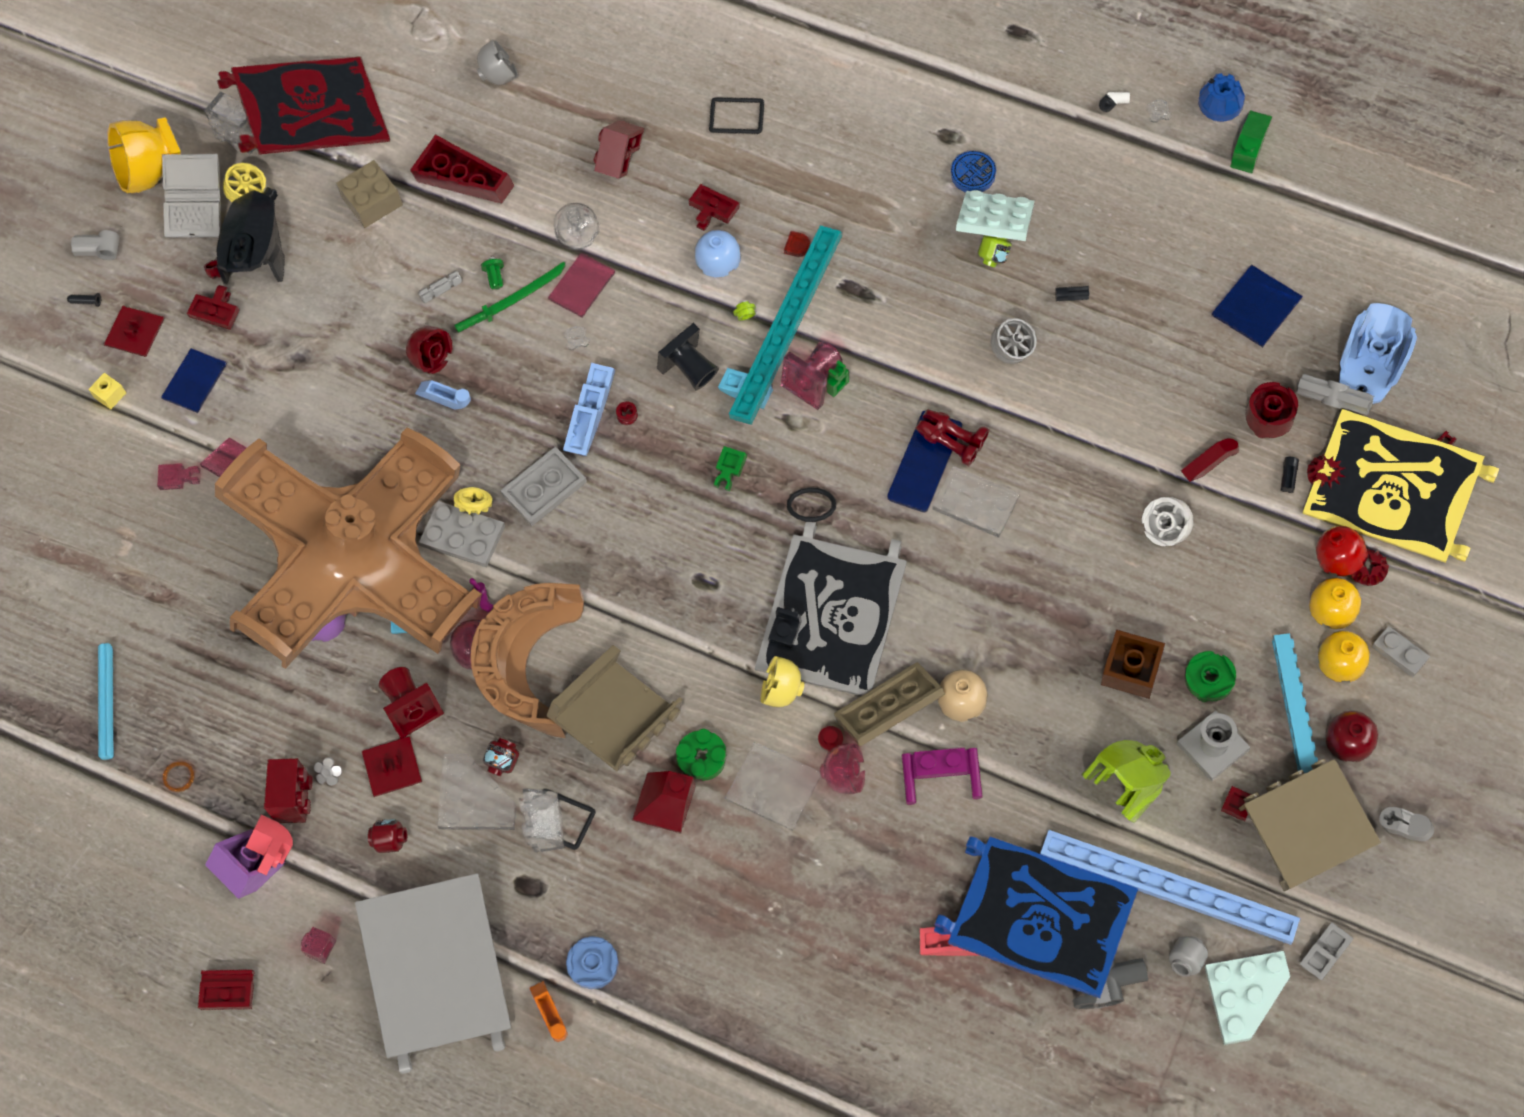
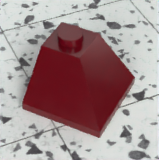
M672 771L648 772L632 820L681 834L696 788L694 777Z

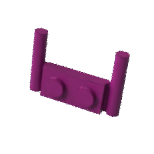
M965 748L902 754L907 805L916 804L914 779L970 774L972 798H983L977 748H969L967 750Z

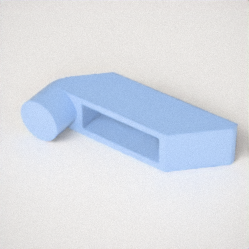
M433 380L421 382L415 393L418 396L455 410L466 407L471 401L469 392L466 389L456 390Z

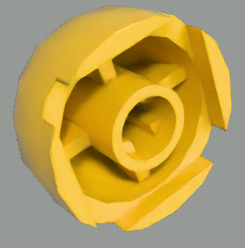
M1340 578L1326 579L1317 585L1311 595L1309 603L1310 612L1313 618L1321 625L1331 626V629L1346 628L1355 621L1360 612L1361 597L1356 587L1347 580Z
M1334 632L1323 641L1318 650L1320 670L1326 677L1336 682L1349 680L1352 682L1357 680L1364 674L1369 665L1370 651L1368 645L1361 636L1353 632Z

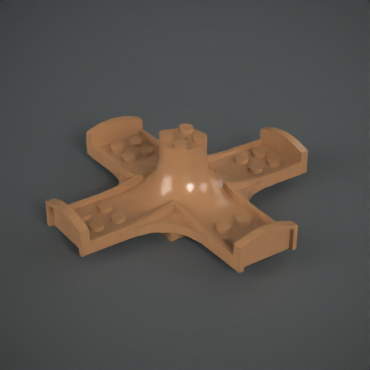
M407 427L401 433L397 444L360 482L341 488L323 487L314 483L267 450V443L260 438L257 439L229 465L216 481L215 497L260 528L273 541L278 554V566L273 577L240 612L236 610L230 616V630L233 632L236 629L240 630L282 660V667L286 669L319 631L336 617L348 613L356 617L359 612L375 613L392 621L438 654L441 651L442 641L472 607L477 609L480 606L482 594L475 589L469 592L424 560L418 550L415 537L416 529L423 516L458 479L461 464L435 442Z

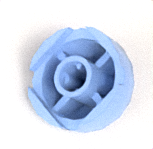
M712 230L705 233L698 240L695 247L696 265L703 270L705 275L715 278L725 277L733 269L736 270L739 266L741 255L740 247L735 237L721 230Z

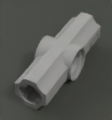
M1303 374L1297 390L1298 394L1320 400L1323 404L1339 409L1345 408L1364 415H1368L1374 399L1373 395L1351 389L1348 385L1332 380L1325 381Z

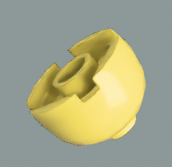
M774 656L766 671L769 675L767 681H763L760 701L762 704L771 707H784L791 704L796 696L800 697L802 695L804 682H801L799 668L792 661Z

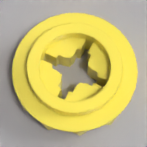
M463 488L454 495V507L459 508L460 512L467 511L469 515L471 513L479 515L481 511L487 512L488 508L492 507V496L480 488Z

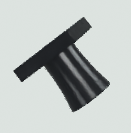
M693 322L658 352L657 369L664 375L676 365L689 380L694 390L697 391L717 374L719 367L696 349L700 329Z

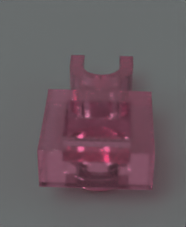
M182 463L158 465L157 487L159 490L183 489L184 482L200 484L198 477L191 476L194 473H200L201 470L198 466H191L184 470Z

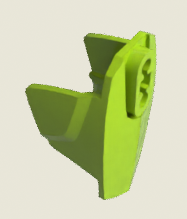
M1122 740L1109 745L1100 752L1096 760L1081 775L1085 779L1091 780L1100 772L1094 781L1098 785L1102 780L1107 782L1115 773L1125 785V792L1116 801V804L1126 806L1121 814L1129 821L1135 823L1161 794L1163 784L1168 780L1171 772L1168 765L1162 763L1166 757L1157 747L1153 745L1146 746L1138 741Z

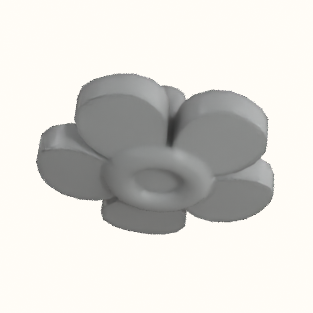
M326 757L323 763L318 761L314 765V770L319 773L316 775V780L320 784L327 781L328 785L333 786L338 782L336 776L342 774L341 766L335 765L333 767L335 762L331 757Z

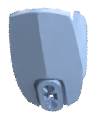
M1381 303L1370 304L1367 310H1364L1363 313L1356 317L1345 343L1340 360L1339 383L1350 386L1349 388L1357 391L1360 387H1364L1362 392L1374 396L1373 404L1381 402L1391 387L1398 383L1412 355L1417 339L1415 328L1411 327L1412 318L1394 306Z

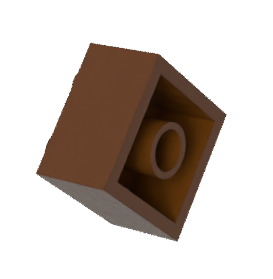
M1116 629L1101 685L1150 699L1165 643Z

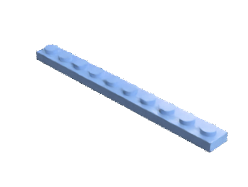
M1051 830L1047 833L1040 853L1041 855L1136 887L1138 891L1290 945L1293 943L1299 924V917Z

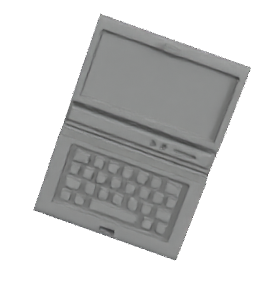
M162 154L163 189H165V203H163L165 238L219 237L221 230L218 154Z

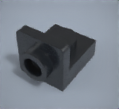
M777 607L776 618L768 637L769 642L792 649L802 623L801 614L791 607H784V609Z

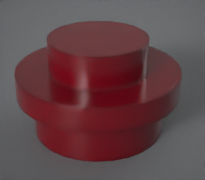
M834 726L823 728L818 735L819 745L827 751H834L840 748L843 743L841 730Z

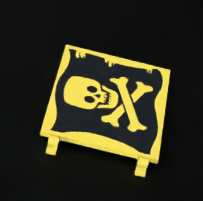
M1342 409L1325 456L1327 459L1334 456L1335 462L1341 460L1338 465L1345 468L1340 470V473L1345 477L1338 476L1337 479L1340 485L1332 481L1331 488L1328 482H1325L1321 487V480L1315 481L1302 514L1337 526H1347L1360 534L1446 563L1449 555L1460 561H1466L1470 547L1454 544L1455 536L1477 477L1480 476L1484 480L1494 483L1499 468L1483 465L1482 462L1485 456ZM1325 461L1324 469H1321L1318 473H1325L1328 480H1330L1331 472L1339 469L1330 468L1327 461Z

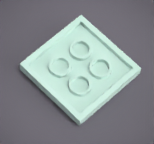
M978 190L966 191L956 231L1026 241L1034 201L1025 197L1012 198L1006 197L1003 194H985Z

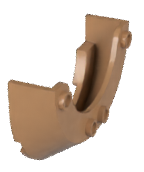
M541 583L526 586L524 590L512 595H506L493 605V609L485 619L481 620L471 646L473 676L485 699L507 717L547 735L566 738V731L547 717L549 707L541 703L530 690L526 678V664L533 646L545 633L560 625L576 622L581 618L584 597L580 585Z

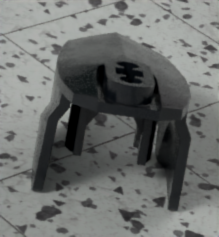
M253 190L235 199L222 224L216 253L217 269L224 284H228L229 272H250L261 267L262 264H269L277 282L283 281L285 255L282 251L275 216V201L258 191Z

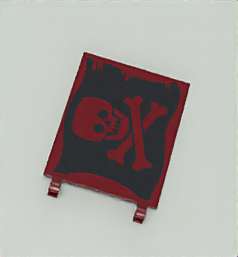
M361 57L231 67V73L228 71L218 72L220 80H217L219 89H227L232 85H236L252 136L247 134L239 136L241 143H238V147L242 153L249 152L254 148H257L260 155L390 142L387 128Z

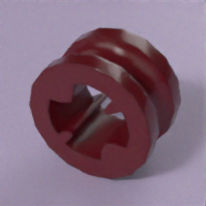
M628 401L620 403L616 408L617 420L623 425L633 424L638 417L635 404ZM628 410L631 411V415H630V414H626V416H623L622 411H623V412H627Z

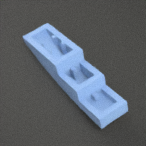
M591 363L586 384L582 386L578 405L574 407L563 451L587 456L607 401L615 373L614 368Z

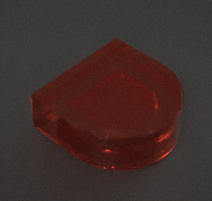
M790 231L784 248V254L794 257L806 255L810 247L809 238L805 234Z

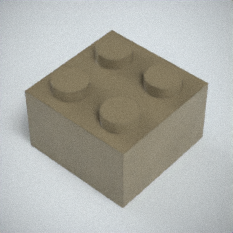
M375 160L336 182L341 198L364 228L403 205L398 190Z

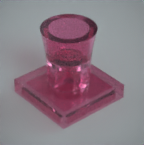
M819 342L805 361L789 351L783 359L781 386L816 410H819L824 405L827 377L829 375L828 370L830 368L834 370L838 360L843 363L840 353L826 342Z

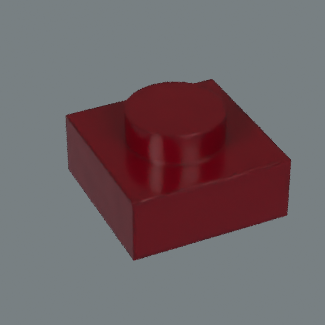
M1231 786L1221 811L1245 822L1248 813L1246 809L1240 811L1239 807L1246 804L1243 799L1252 794Z

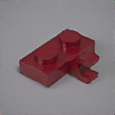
M700 184L690 197L689 206L701 211L696 218V221L699 222L696 227L705 231L712 217L729 224L739 210L740 202Z
M218 285L213 298L195 294L187 315L189 318L231 330L240 310L237 306L227 303L231 296V293L227 292L228 288Z

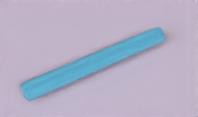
M109 643L99 644L98 756L102 760L113 758V647Z

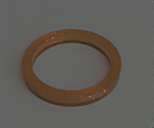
M181 761L170 764L163 773L164 785L173 792L187 790L195 778L192 767L188 763ZM176 766L187 767L191 774L189 782L181 788H173L167 783L169 771Z

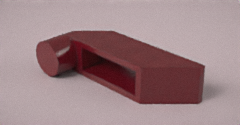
M1232 438L1218 441L1181 470L1182 474L1189 482L1204 477L1229 456H1234L1239 452L1238 442Z

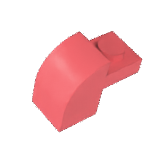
M261 815L246 844V848L264 856L257 871L267 875L271 866L276 868L278 863L283 864L293 845V839L283 825Z

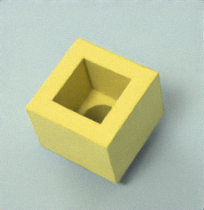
M103 373L88 389L96 400L110 410L126 394L122 385L106 373Z

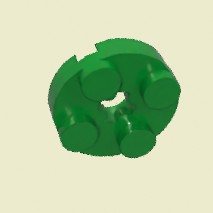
M1213 651L1198 653L1190 660L1186 668V686L1201 702L1222 700L1230 694L1235 686V666L1224 655L1214 654ZM1207 671L1217 675L1214 681L1211 682L1205 679Z
M700 729L687 734L676 748L677 763L684 775L706 781L715 778L724 769L727 756L725 744L718 735L707 729ZM700 750L707 751V759L704 761L701 758L695 759L697 752Z

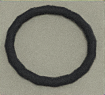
M804 488L791 494L787 500V509L790 515L798 520L817 522L825 520L836 510V500L831 493L824 489ZM804 493H820L830 499L831 508L823 515L806 517L799 515L793 510L792 502L797 496Z

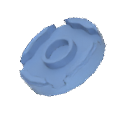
M595 936L579 940L577 944L571 947L566 959L568 974L574 983L586 989L602 988L610 983L617 974L619 965L617 952L613 946L605 939Z

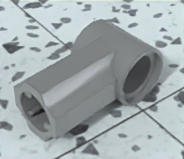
M110 230L101 231L99 235H75L71 240L72 253L74 256H98L104 260H114L117 257L120 236Z

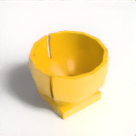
M166 117L157 119L156 127L137 120H120L109 125L107 132L108 146L123 144L108 148L116 180L123 192L139 193L153 188L163 177L162 154L181 153Z

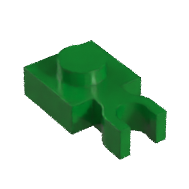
M839 360L836 362L837 366L834 370L831 368L828 370L829 375L826 379L827 393L832 397H835L849 383V370Z
M723 446L716 465V470L721 472L714 482L716 488H719L722 481H727L725 489L730 492L732 476L740 477L747 458L745 452Z

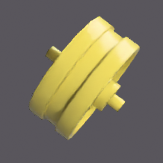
M238 163L231 166L226 172L223 182V191L231 202L248 193L249 190L264 193L266 187V178L263 172L258 167L249 163ZM234 176L237 181L228 180V178ZM259 183L261 189L253 185ZM230 186L238 188L234 191Z

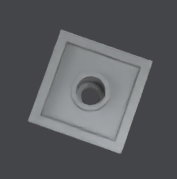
M1216 710L1177 742V745L1211 781L1245 755L1251 748L1237 733L1235 722L1229 716L1218 713Z

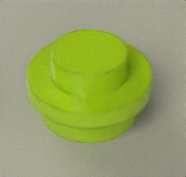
M749 301L736 305L733 314L739 321L750 319L756 315V306L753 303L750 304Z

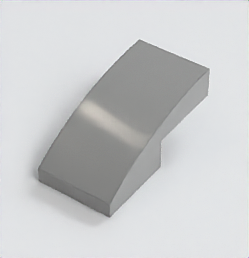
M1331 922L1301 961L1300 965L1320 980H1323L1354 938Z

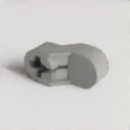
M1388 807L1379 816V821L1387 832L1401 835L1410 840L1427 841L1434 834V826L1426 816L1412 813L1403 808Z

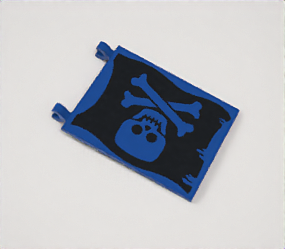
M970 836L966 844L965 853L972 856H982L957 921L952 922L949 918L938 915L934 931L943 935H951L948 941L950 945L1100 998L1138 888L993 837H989L987 844H984L978 838Z

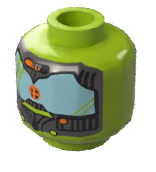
M984 235L978 249V255L984 259L983 264L996 267L997 264L1006 263L1012 244L1007 238Z

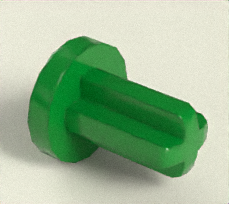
M489 257L481 264V269L487 272L490 288L498 290L503 287L500 269L504 267V262L502 259Z

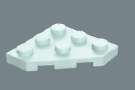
M1284 951L1205 965L1223 1044L1249 1041L1290 978Z

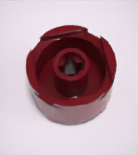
M1266 382L1259 385L1250 396L1246 409V421L1258 438H1277L1291 430L1298 410V399L1294 391L1289 387L1285 388L1280 385L1281 383Z

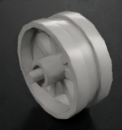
M1013 318L1006 320L994 330L990 343L992 351L998 359L1005 363L1016 364L1033 353L1036 348L1037 339L1035 331L1030 324L1024 320ZM1008 326L1015 327L1013 334ZM1001 329L1004 330L1007 337L1000 336ZM1025 340H1027V347L1022 344ZM1017 348L1023 351L1025 355L1018 357ZM1007 350H1012V355H1010V354H1009L1008 352H1006V351H1007Z

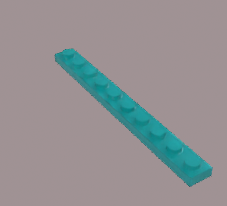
M819 226L729 412L730 419L752 425L842 238L841 231Z

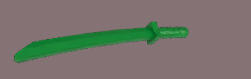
M565 262L560 263L543 276L488 308L486 305L482 306L481 312L454 325L457 332L466 330L470 326L472 327L486 319L488 322L493 321V315L517 303L561 275L566 266Z

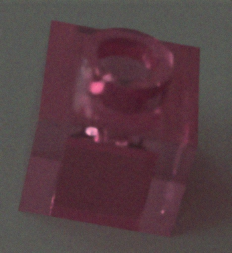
M312 927L310 933L307 932L302 939L301 951L306 957L325 964L336 940L331 934Z

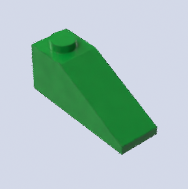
M1250 110L1237 141L1230 168L1253 173L1272 116Z

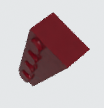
M436 134L410 169L414 178L419 183L500 204L504 202L514 187L508 173Z

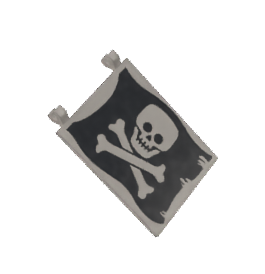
M806 522L803 535H793L755 665V671L767 673V668L773 657H782L792 661L799 668L801 682L863 696L873 690L907 564L906 560L898 558L902 548L901 541L892 539L889 553L887 556L815 540L813 538L817 530L816 522ZM777 607L783 609L784 607H791L801 614L802 623L792 649L769 642L768 640L776 618Z

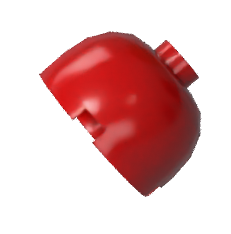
M1336 526L1328 529L1321 535L1316 546L1318 563L1324 572L1328 574L1329 572L1336 573L1337 576L1341 577L1351 575L1360 570L1365 557L1367 558L1368 556L1367 547L1362 536L1356 530L1347 526Z

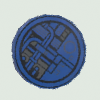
M964 152L952 162V182L963 192L973 190L983 192L989 189L995 181V162L983 152Z

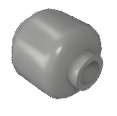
M1195 936L1180 937L1169 954L1172 969L1177 974L1185 977L1197 975L1208 958V951L1202 940Z

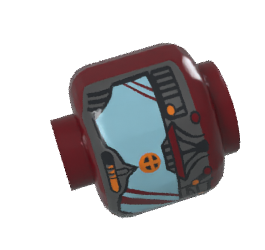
M498 738L497 741H491L482 760L488 766L487 772L500 777L502 773H512L519 757V751L515 749L517 745L502 738Z
M396 819L377 820L368 830V843L378 853L399 852L408 839L407 829Z

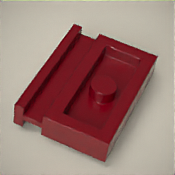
M201 970L202 978L198 999V1008L200 1010L252 1009L253 977L255 976L253 970Z

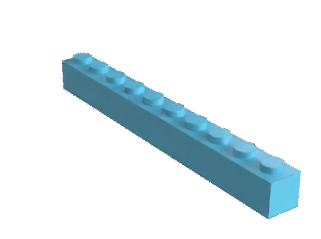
M1290 633L1274 635L1272 644L1298 771L1303 770L1305 774L1313 770L1311 765L1318 762V758L1314 756L1315 743L1311 741L1312 729L1308 726L1309 714L1305 711L1306 699L1302 697L1303 684L1299 682L1300 670L1296 667L1297 655L1293 652L1294 640L1291 639Z

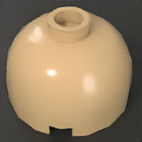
M962 669L949 673L941 681L940 686L943 688L945 695L937 700L944 715L952 720L964 722L975 716L978 717L986 707L988 694L986 685L980 676L972 671Z

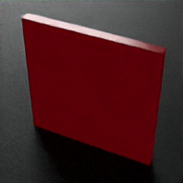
M122 306L104 342V346L147 357L165 318Z
M410 736L362 751L373 797L422 783Z

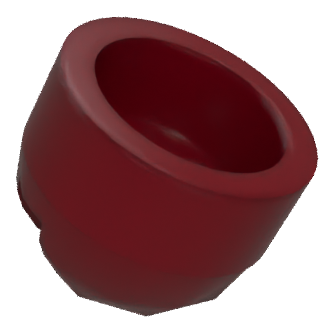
M212 260L204 265V270L209 278L216 279V276L221 278L217 269V260Z

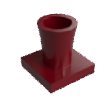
M394 668L385 673L380 679V690L392 702L383 709L401 739L444 714L428 683L426 682L416 688L408 668Z

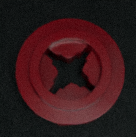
M1324 453L1317 458L1314 457L1307 469L1309 482L1313 485L1315 481L1321 480V487L1325 482H1328L1330 488L1332 487V481L1340 485L1337 479L1338 476L1345 477L1340 473V470L1345 468L1338 465L1341 460L1335 462L1334 456L1327 459ZM1325 461H1327L1330 468L1339 469L1331 472L1330 480H1328L1325 473H1318V471L1324 469Z
M1367 547L1368 556L1367 558L1365 557L1363 565L1369 559L1370 564L1375 567L1372 568L1369 574L1367 567L1362 566L1360 570L1351 574V577L1359 584L1373 586L1381 583L1386 578L1389 565L1386 562V557H1383L1379 550L1374 551Z

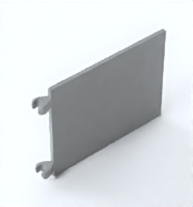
M478 873L355 902L387 1058L398 1057L400 1073L404 1074L412 1071L409 1057L411 1052L486 1034H491L494 1051L505 1049L502 1031L511 1029V1023Z

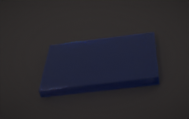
M190 348L161 398L198 413L226 368L227 362Z

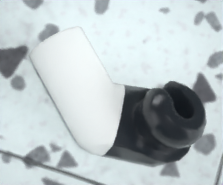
M1108 92L1100 100L1099 108L1103 112H1109L1117 104H1129L1130 93Z

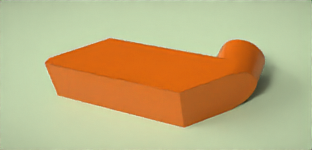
M544 981L530 987L533 998L553 1040L556 1042L565 1040L568 1032Z

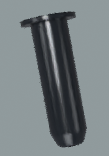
M99 293L95 295H69L67 301L71 304H95L96 307H99L101 305V295Z

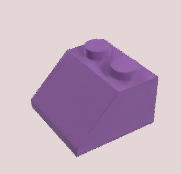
M252 829L216 843L205 864L238 899L256 892L284 865V863H278L276 868L271 866L267 875L257 871L264 856L246 848V844L253 832Z

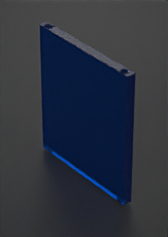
M1251 265L1212 312V316L1263 348L1303 296Z

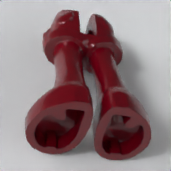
M927 409L923 415L925 421H919L915 427L925 440L932 444L938 442L958 454L961 457V462L968 467L974 462L978 451L980 452L990 431L985 426L980 427L976 432L967 431L950 421L948 414ZM947 432L961 439L962 441L966 442L968 446H965L955 441L945 433Z

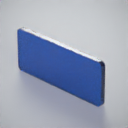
M925 411L922 412V414H921V416H920V418H919V421H921V420L925 421V420L923 419V415H924ZM950 418V421L962 428L960 421ZM915 429L887 494L888 500L923 513L927 512L953 451L941 443L932 444L928 442ZM947 432L945 433L946 435L957 441V437Z

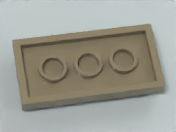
M916 662L834 713L837 722L861 747L942 697L945 693L936 680Z

